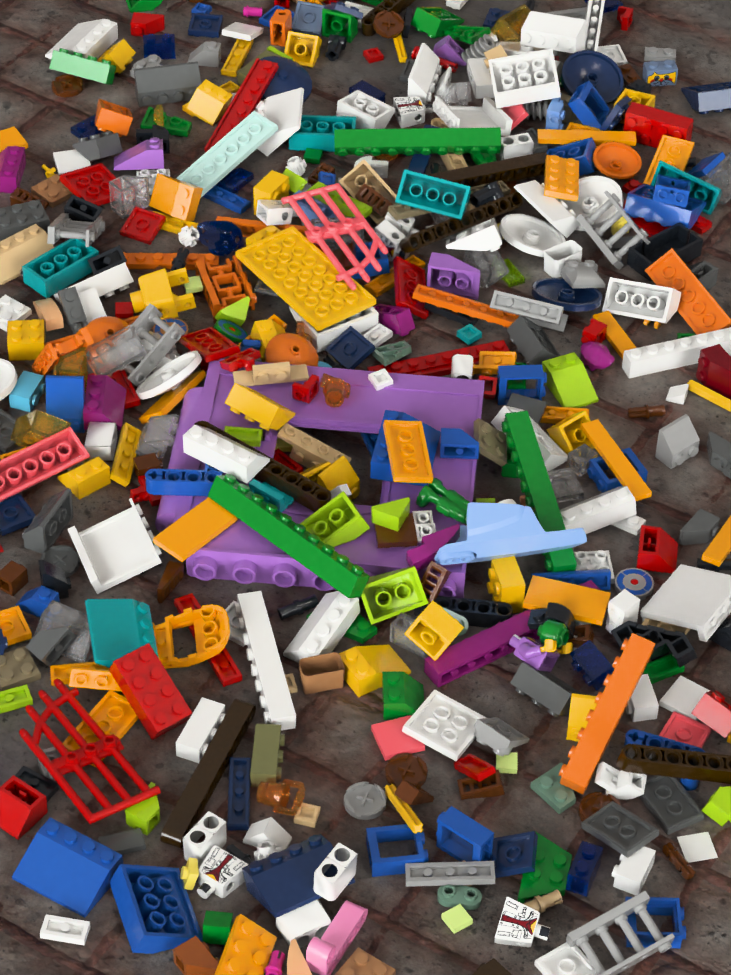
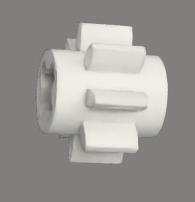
M294 156L288 160V166L285 168L301 176L305 173L307 164L301 157Z
M187 225L181 228L182 231L178 233L180 243L185 245V247L197 245L196 241L200 240L198 230L193 226L188 227Z
M270 840L260 842L257 851H253L255 861L269 857L274 852H280L281 847H277V844Z

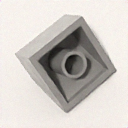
M687 414L659 429L655 457L670 469L681 465L690 457H694L699 451L700 439Z

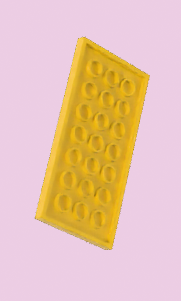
M294 226L235 251L236 258L317 331H321L376 305V298L353 278L352 280L356 284L355 290L350 289L344 280L338 282L336 275L339 272L326 254L309 242Z

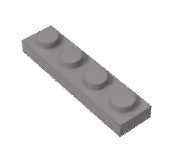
M494 861L405 863L406 887L495 884Z

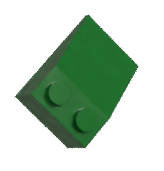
M417 7L411 25L416 27L417 31L426 32L428 37L436 39V37H444V30L448 27L461 25L465 20L442 7Z

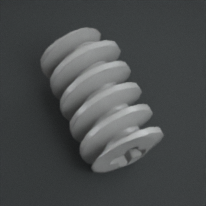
M484 34L470 48H467L466 52L461 53L462 59L467 64V59L485 57L484 52L496 47V44L492 37Z
M538 101L537 104L535 102L523 104L529 114L526 117L527 120L530 119L531 115L533 120H536L537 116H539L540 121H542L543 117L546 119L549 107L547 101H544L543 105L541 101Z

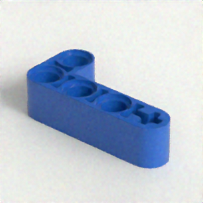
M206 463L205 470L150 469L145 473L146 491L152 495L208 496L216 475H223V472Z
M636 729L627 731L625 735L624 746L627 744H638L705 752L702 748ZM680 778V783L686 791L697 789L700 780Z

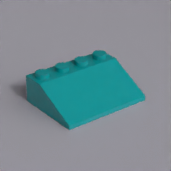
M87 599L85 601L95 663L110 668L113 661L147 643L151 645L158 656L148 604L134 599Z

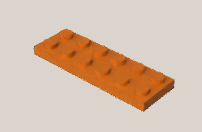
M672 248L645 269V272L657 286L674 288L682 293L677 311L696 335L731 326L729 316Z

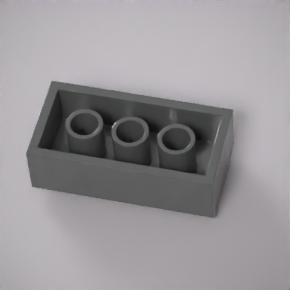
M39 199L0 208V241L34 224H37L48 234L50 220Z

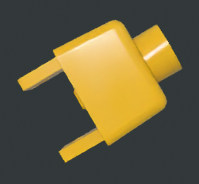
M163 268L142 275L138 278L140 290L130 293L135 314L143 312L150 303L163 314L160 319L178 318V312L196 308L193 293L177 296L171 290V287L189 283L186 268L166 272V269Z

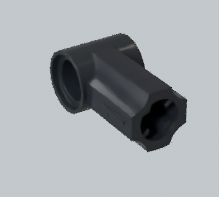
M330 34L325 57L330 61L338 59L341 51L345 50L347 37Z
M496 180L470 194L469 200L477 208L503 197L504 194Z

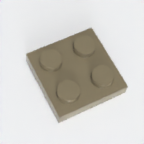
M480 418L476 419L473 422L474 439L479 442V453L501 467L507 463V436Z
M26 646L0 655L1 691L41 679V673Z

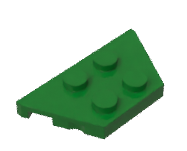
M537 832L535 871L523 873L517 900L522 904L525 900L532 899L537 895L541 897L554 890H559L561 896H564L572 854Z

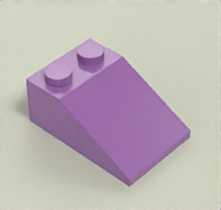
M153 137L114 157V171L164 169L163 139Z
M432 252L428 263L427 286L468 299L478 300L481 271L451 255Z

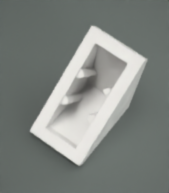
M270 817L251 824L243 839V843L258 847L260 842L270 840L277 844V847H281L282 851L288 848L292 836Z

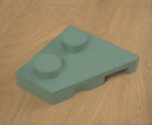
M403 340L379 346L372 352V356L382 365L387 366L412 353L411 345Z
M562 762L532 781L530 786L558 814H561L576 802L573 790L560 784L561 776H559V772L563 765Z

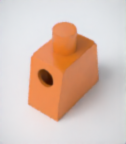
M276 9L270 19L271 45L285 47L288 31L292 30V12L288 9Z

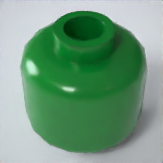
M549 619L539 626L537 635L540 637V642L543 645L545 639L556 640V649L568 642L569 630H567L564 623Z

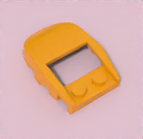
M211 604L204 605L201 609L197 610L187 608L183 610L184 613L165 617V622L155 625L152 622L158 657L165 669L190 667L216 656L225 648L230 636V623L228 614L223 607ZM194 625L197 654L193 653L188 655V657L179 659L174 657L172 630Z

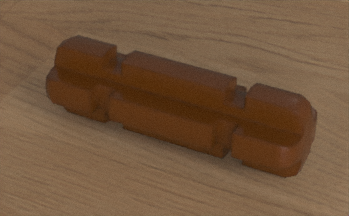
M673 843L665 844L662 852L667 857H670L671 863L679 872L682 871L681 875L686 880L695 876L693 867L688 865V861L676 850L677 848Z

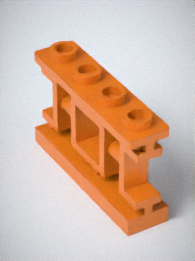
M232 255L231 261L227 258L226 264L211 267L209 262H205L204 265L202 260L195 262L196 276L200 275L203 285L202 292L213 317L221 309L247 296L250 298L249 307L251 311L255 310V303H257L256 293L252 292L251 282H248L247 273L243 271L242 262L238 261L236 255ZM233 283L234 285L232 287L221 289L219 287V285Z
M87 327L79 329L72 339L63 343H56L53 347L51 343H47L32 364L33 373L44 375L45 378L51 370L60 366L65 367L69 362L72 367L78 365L94 344Z

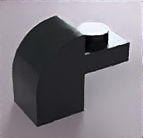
M153 125V129H136L137 144L157 137L163 139V154H170L169 132L166 128Z
M548 602L546 609H531L528 620L530 630L538 629L541 624L543 625L545 621L551 619L564 623L567 630H569V639H573L576 622L572 612L567 607L558 603Z

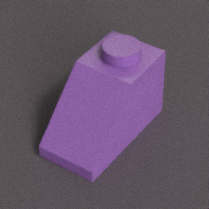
M449 35L434 45L433 52L438 57L457 63L459 66L467 65L461 56V53L465 51Z

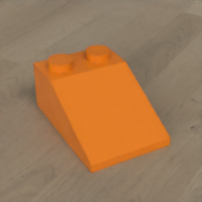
M99 99L95 117L97 129L103 132L109 130L113 134L118 133L119 137L127 136L133 119L130 109Z

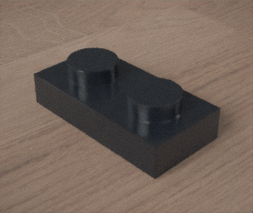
M23 766L15 775L44 794L47 802L59 790L57 782L26 766Z

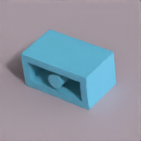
M23 371L17 380L15 388L9 394L10 408L31 412L34 406H37L41 395L46 392L44 375Z

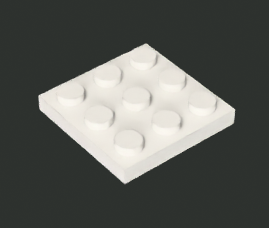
M434 689L404 724L402 732L457 762L476 738L474 735L476 731L474 725L477 719L486 717Z

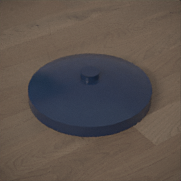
M591 50L578 51L570 55L564 62L560 74L562 86L570 97H572L579 85L590 81L608 105L612 104L619 97L624 84L623 75L618 65L608 56Z
M269 56L260 59L261 61H272L279 65L261 100L264 101L269 96L302 87L304 89L303 103L306 102L312 90V80L308 72L300 64L280 56Z
M563 278L540 279L534 282L531 293L536 300L562 306L566 311H591L600 307L602 302V294L598 289H572Z

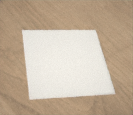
M708 832L677 837L688 863L718 858Z

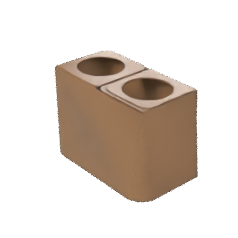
M333 652L302 658L299 661V678L305 695L343 688L345 667L340 654Z

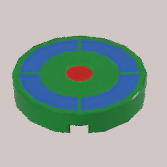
M218 319L213 327L234 343H240L242 339L248 336L243 328L226 319Z

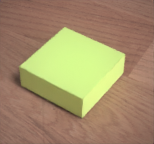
M200 275L188 277L189 283L183 284L186 294L203 291Z
M510 752L509 755L504 756L496 754V770L499 769L500 773L517 774L518 754L516 752Z
M461 904L441 914V919L454 934L473 924V919Z

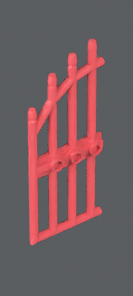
M339 183L281 198L282 204L289 203L308 229L305 231V235L309 242L319 244L339 272L336 275L338 282L344 280L350 289L355 290L356 284L351 276L359 273L362 279L368 283L370 282V276L364 268L369 263H371L376 271L380 272L382 270L381 265L375 258V254L378 248L383 254H388V248ZM337 191L355 218H346L328 192ZM321 195L340 222H330L312 197ZM305 199L324 226H314L296 201ZM366 230L373 240L370 250L356 231ZM341 235H350L366 256L360 263L343 241ZM334 239L354 267L346 271L324 240Z

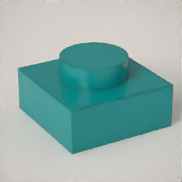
M468 324L457 331V337L470 345L482 338V332L472 324Z

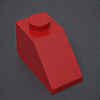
M134 12L130 22L131 36L148 37L164 30V15Z

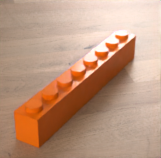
M634 633L631 634L629 639L625 638L621 646L623 653L621 657L616 656L612 665L615 669L612 675L607 674L603 683L606 687L603 692L599 691L594 702L597 705L594 710L590 709L585 721L588 724L586 728L581 727L577 735L579 742L577 746L573 745L568 754L570 758L568 764H563L559 772L561 785L584 795L654 651V642Z

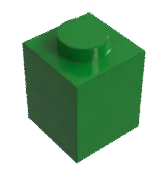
M206 910L202 942L226 945L234 923L233 913Z

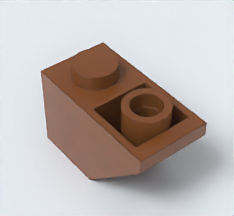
M197 936L192 937L173 949L174 963L184 975L215 974L220 960L217 957H213L208 945L205 942H201Z

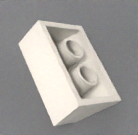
M356 90L337 101L336 116L356 117V129H385L396 108Z

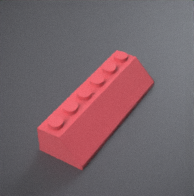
M71 427L0 460V502L90 458L89 453Z

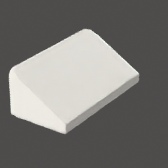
M448 67L439 78L434 97L436 95L440 98L446 97L451 83V67Z

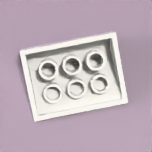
M109 19L78 23L45 54V57L51 59L53 50L59 51L60 48L69 50L70 54L78 52L82 53L85 58H88L89 55L98 59L118 39L117 23Z
M552 48L488 60L496 109L561 97Z
M302 87L269 96L257 104L256 112L278 125L279 129L257 148L266 156H269L301 128L304 95Z
M495 218L451 235L446 240L447 249L490 250L493 252L500 249V245H502V235Z
M289 306L304 337L315 347L317 353L324 351L350 326L361 335H364L378 324L379 313L372 306L321 331H317Z

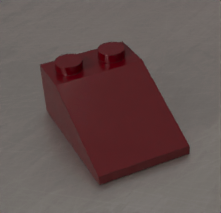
M720 344L701 349L696 372L697 380L705 387L731 400L730 355Z

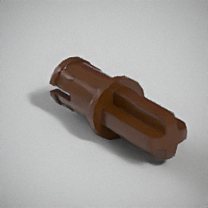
M645 404L644 407L628 408L629 418L646 417V419H649V417L665 416L664 404L654 406Z

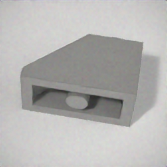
M205 41L190 53L188 62L198 61L199 66L219 68L221 62V43Z

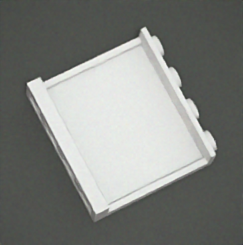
M436 95L432 105L433 111L449 128L501 127V136H510L513 120L501 108L496 109V103L490 97L483 98L482 107L448 106Z
M132 498L129 499L132 505L131 508L78 533L75 526L68 528L88 578L97 594L162 563L159 557L162 552L159 546L153 544L154 535L151 530L147 531L149 524L145 516L141 518L140 515H143L139 503L134 504Z
M680 564L647 604L642 607L640 611L642 622L648 618L697 630L699 640L707 642L731 613V575Z

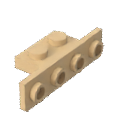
M290 362L252 365V371H233L234 383L246 387L306 381L309 379L306 364L290 366Z
M288 423L277 434L278 438L293 445L289 457L307 468L328 461L332 464L341 456H345L348 462H351V458Z

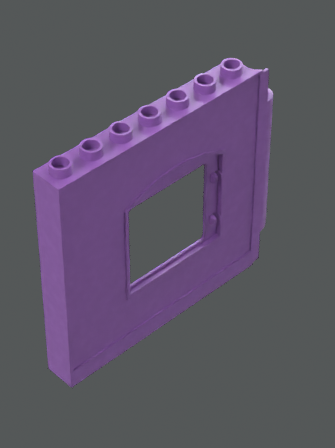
M219 361L209 362L204 387L192 388L184 396L168 469L205 470V463L184 453L183 435L198 421L209 422L223 431L225 426L263 429L259 427V422L255 421L253 423L245 419V414L240 413L239 415L230 410L231 406L225 404L234 385L233 372L222 369ZM255 361V365L269 364V362ZM307 366L309 378L312 374L319 376V392L309 404L292 398V384L294 382L247 386L295 412V416L287 422L293 427L379 434L385 410L404 412L440 432L441 428L462 429L474 438L473 422L478 418L482 420L485 380L388 372L393 379V384L376 391L368 379V374L376 371ZM242 367V368H240V369L237 370V371L246 370V369H245L244 367ZM296 381V383H299V384H304V382H305V381ZM270 428L267 431L263 429L265 441H261L260 447L253 448L274 459L279 430ZM440 436L432 468L433 478L440 479L447 490H455L466 500L473 502L478 459L440 458ZM236 479L239 483H242V484H245V485L249 486V482L246 484V483H244V482H242V481ZM383 480L379 504L409 497V513L412 511L432 510L436 532L456 524L465 525V523H460L451 517H446L439 513L434 503L430 502L423 508L416 505L417 497L424 486ZM161 495L155 521L156 529L161 533L208 498V496ZM294 501L282 513L291 516L292 521L300 524L314 512ZM354 504L370 526V529L353 541L335 546L334 551L348 557L352 564L362 567L364 572L370 577L409 567L406 561L407 550L421 546L422 543L409 547L377 548L374 523L371 521L372 506ZM239 518L226 530L186 559L187 574L204 581L222 579L237 581L241 584H250L252 582L275 584L283 588L301 586L316 588L320 591L335 589ZM467 563L439 564L452 573L438 595L464 598ZM427 567L417 572L420 581L422 580V577ZM436 570L433 573L439 577L441 575V573ZM432 577L430 578L429 581L433 582L434 584L437 583L436 579ZM427 584L426 587H425V588L429 589L430 591H433V589H434L433 587H431V586L428 585V584Z

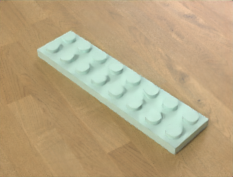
M253 111L176 179L203 188L202 197L278 131V125Z

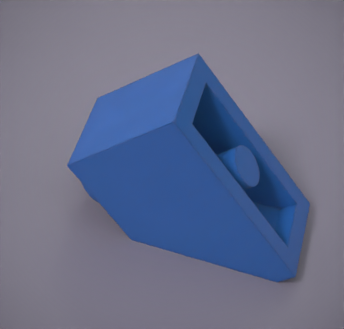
M441 428L440 458L479 459V442L462 429Z
M41 585L27 591L15 606L19 605L21 610L50 622L60 610L59 592Z

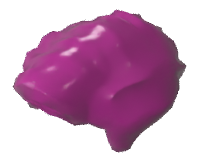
M588 341L581 345V361L584 365L589 366L590 371L595 369L602 370L613 364L614 356L601 343Z

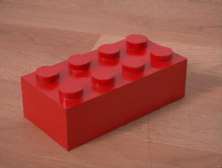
M632 102L625 112L623 131L636 132V143L658 148L663 135L691 141L694 119Z
M149 643L113 661L109 671L152 740L188 721L192 711Z

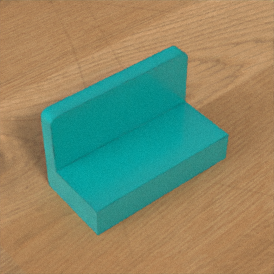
M255 479L249 482L250 491L263 496L264 501L277 506V510L281 513L294 502L293 497L266 482L260 483Z

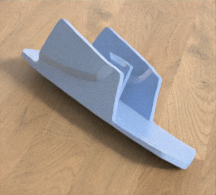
M470 502L467 506V525H460V537L456 543L446 544L439 548L434 559L437 564L451 565L491 561L492 559L511 556L522 557L573 548L586 543L587 537L583 528L545 532L529 506Z

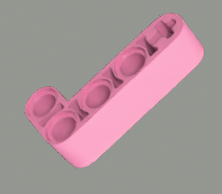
M348 900L343 903L321 939L314 936L307 947L306 962L310 971L319 975L332 974L364 924L368 909Z

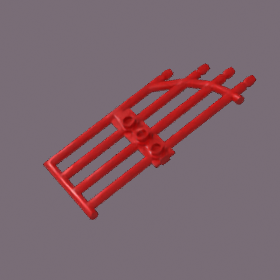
M57 678L54 680V685L62 694L60 697L53 701L44 690L38 692L40 699L47 706L41 715L33 706H26V712L36 724L32 736L24 728L20 729L19 734L21 738L24 739L25 743L89 824L161 793L159 786L150 788L120 751L124 750V746L121 744L120 739L114 734L106 735L75 698L79 695L76 687L69 690ZM68 701L99 740L94 743H87L59 707ZM52 713L79 745V749L68 751L47 725L46 721ZM42 732L60 753L61 757L50 760L40 748L39 742ZM113 756L142 792L131 797L101 759ZM94 764L123 801L112 805L82 767ZM75 772L103 809L92 813L63 775Z

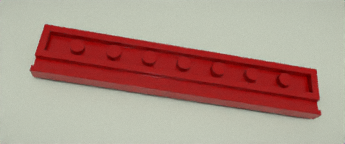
M259 58L255 60L204 148L205 153L255 110L279 68L278 63L268 60L261 61Z
M500 340L396 361L387 366L382 364L367 367V371H379L385 368L389 373L412 374L422 372V375L440 377L451 374L452 357L456 354L471 355L474 358L473 365H479L480 351L510 352L505 341Z

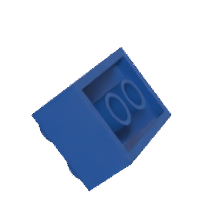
M592 137L550 148L546 152L547 155H557L562 158L578 160L579 176L589 175L594 172L593 153L597 147Z
M46 375L47 432H60L71 427L74 433H85L83 420L85 402L84 376Z

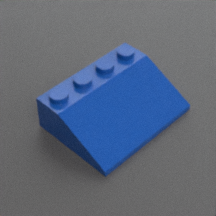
M642 184L628 192L624 210L630 217H641L647 222H659L664 227H670L680 222L688 229H691L707 201L690 196L688 197L686 208L652 201L655 186Z
M385 410L371 459L370 478L394 482L383 422L384 420H419L404 412ZM422 422L431 468H433L441 432ZM398 482V483L418 485V486H425V485L428 486V483Z
M50 817L36 833L13 873L12 879L85 918L111 887L109 881L119 865L123 864V855Z
M119 865L109 883L132 953L154 954L174 949L194 936H197L202 942L203 935L187 890L184 889V882L180 879L179 868Z

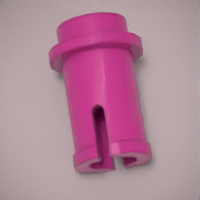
M247 5L243 7V16H246V18L248 16L262 17V7H249Z
M279 950L271 953L269 964L264 970L265 975H282L281 969L286 958L283 952H281L280 958H277Z

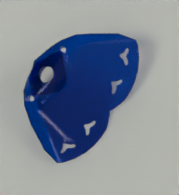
M205 221L197 225L198 239L203 245L208 247L209 252L213 255L226 256L224 254L229 255L244 247L241 228L239 229L231 222ZM237 236L240 239L238 243L235 242Z

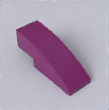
M456 524L422 537L421 546L407 550L406 561L409 567L415 566L418 572L428 567L431 560L435 562L434 557L439 548L446 544L456 543L460 537V525Z

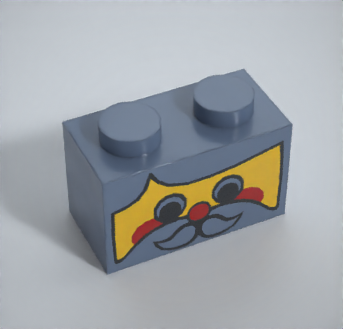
M675 60L643 63V81L652 86L676 85L678 67Z

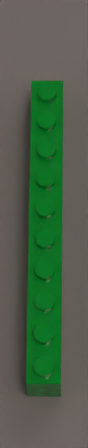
M501 127L334 129L335 155L363 156L364 154L379 156L381 154L395 156L397 154H405L410 156L414 154L446 155L447 153H455L456 155L488 153L493 155L501 151Z
M528 411L505 413L502 431L507 435V447L511 448V459L516 464V476L521 480V491L526 495V506L531 507L545 532L566 530ZM572 548L541 553L546 559V571H576L577 562Z
M231 474L216 475L208 497L347 598L361 597L370 577L364 572L362 567L352 564L348 557L334 551L335 548L333 546L320 541L319 536L306 531L305 526L292 521L291 516L278 511L277 506L264 501L263 496L250 491V487L239 483L235 476Z

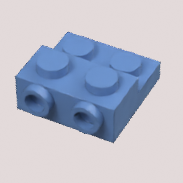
M561 97L551 100L547 109L545 129L564 130L562 120L565 118L566 111L563 110L564 103Z

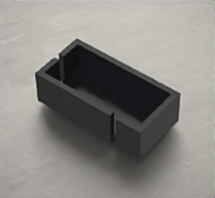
M679 222L647 238L651 243L647 244L643 241V243L639 242L630 247L627 265L651 282L653 280L645 272L646 268L671 248L685 264L701 256L703 239L694 232L690 233V229Z

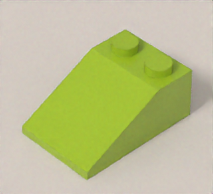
M575 352L542 361L543 372L547 373V383L545 384L562 407L580 408L598 402L599 399L584 364Z
M344 491L300 523L306 527V531L319 536L320 541L333 547L353 541L370 529L368 523Z
M415 566L369 577L361 595L371 625L428 604Z

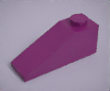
M384 304L374 306L379 313L378 323L392 330L393 334L405 336L410 333L409 331L416 328L410 308Z

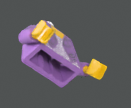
M515 634L509 641V645L515 648L513 654L539 671L551 672L561 654H569L573 651L572 642H567L566 645H562L561 649H556L557 641L552 639H545L543 645L532 637L523 636L521 638Z

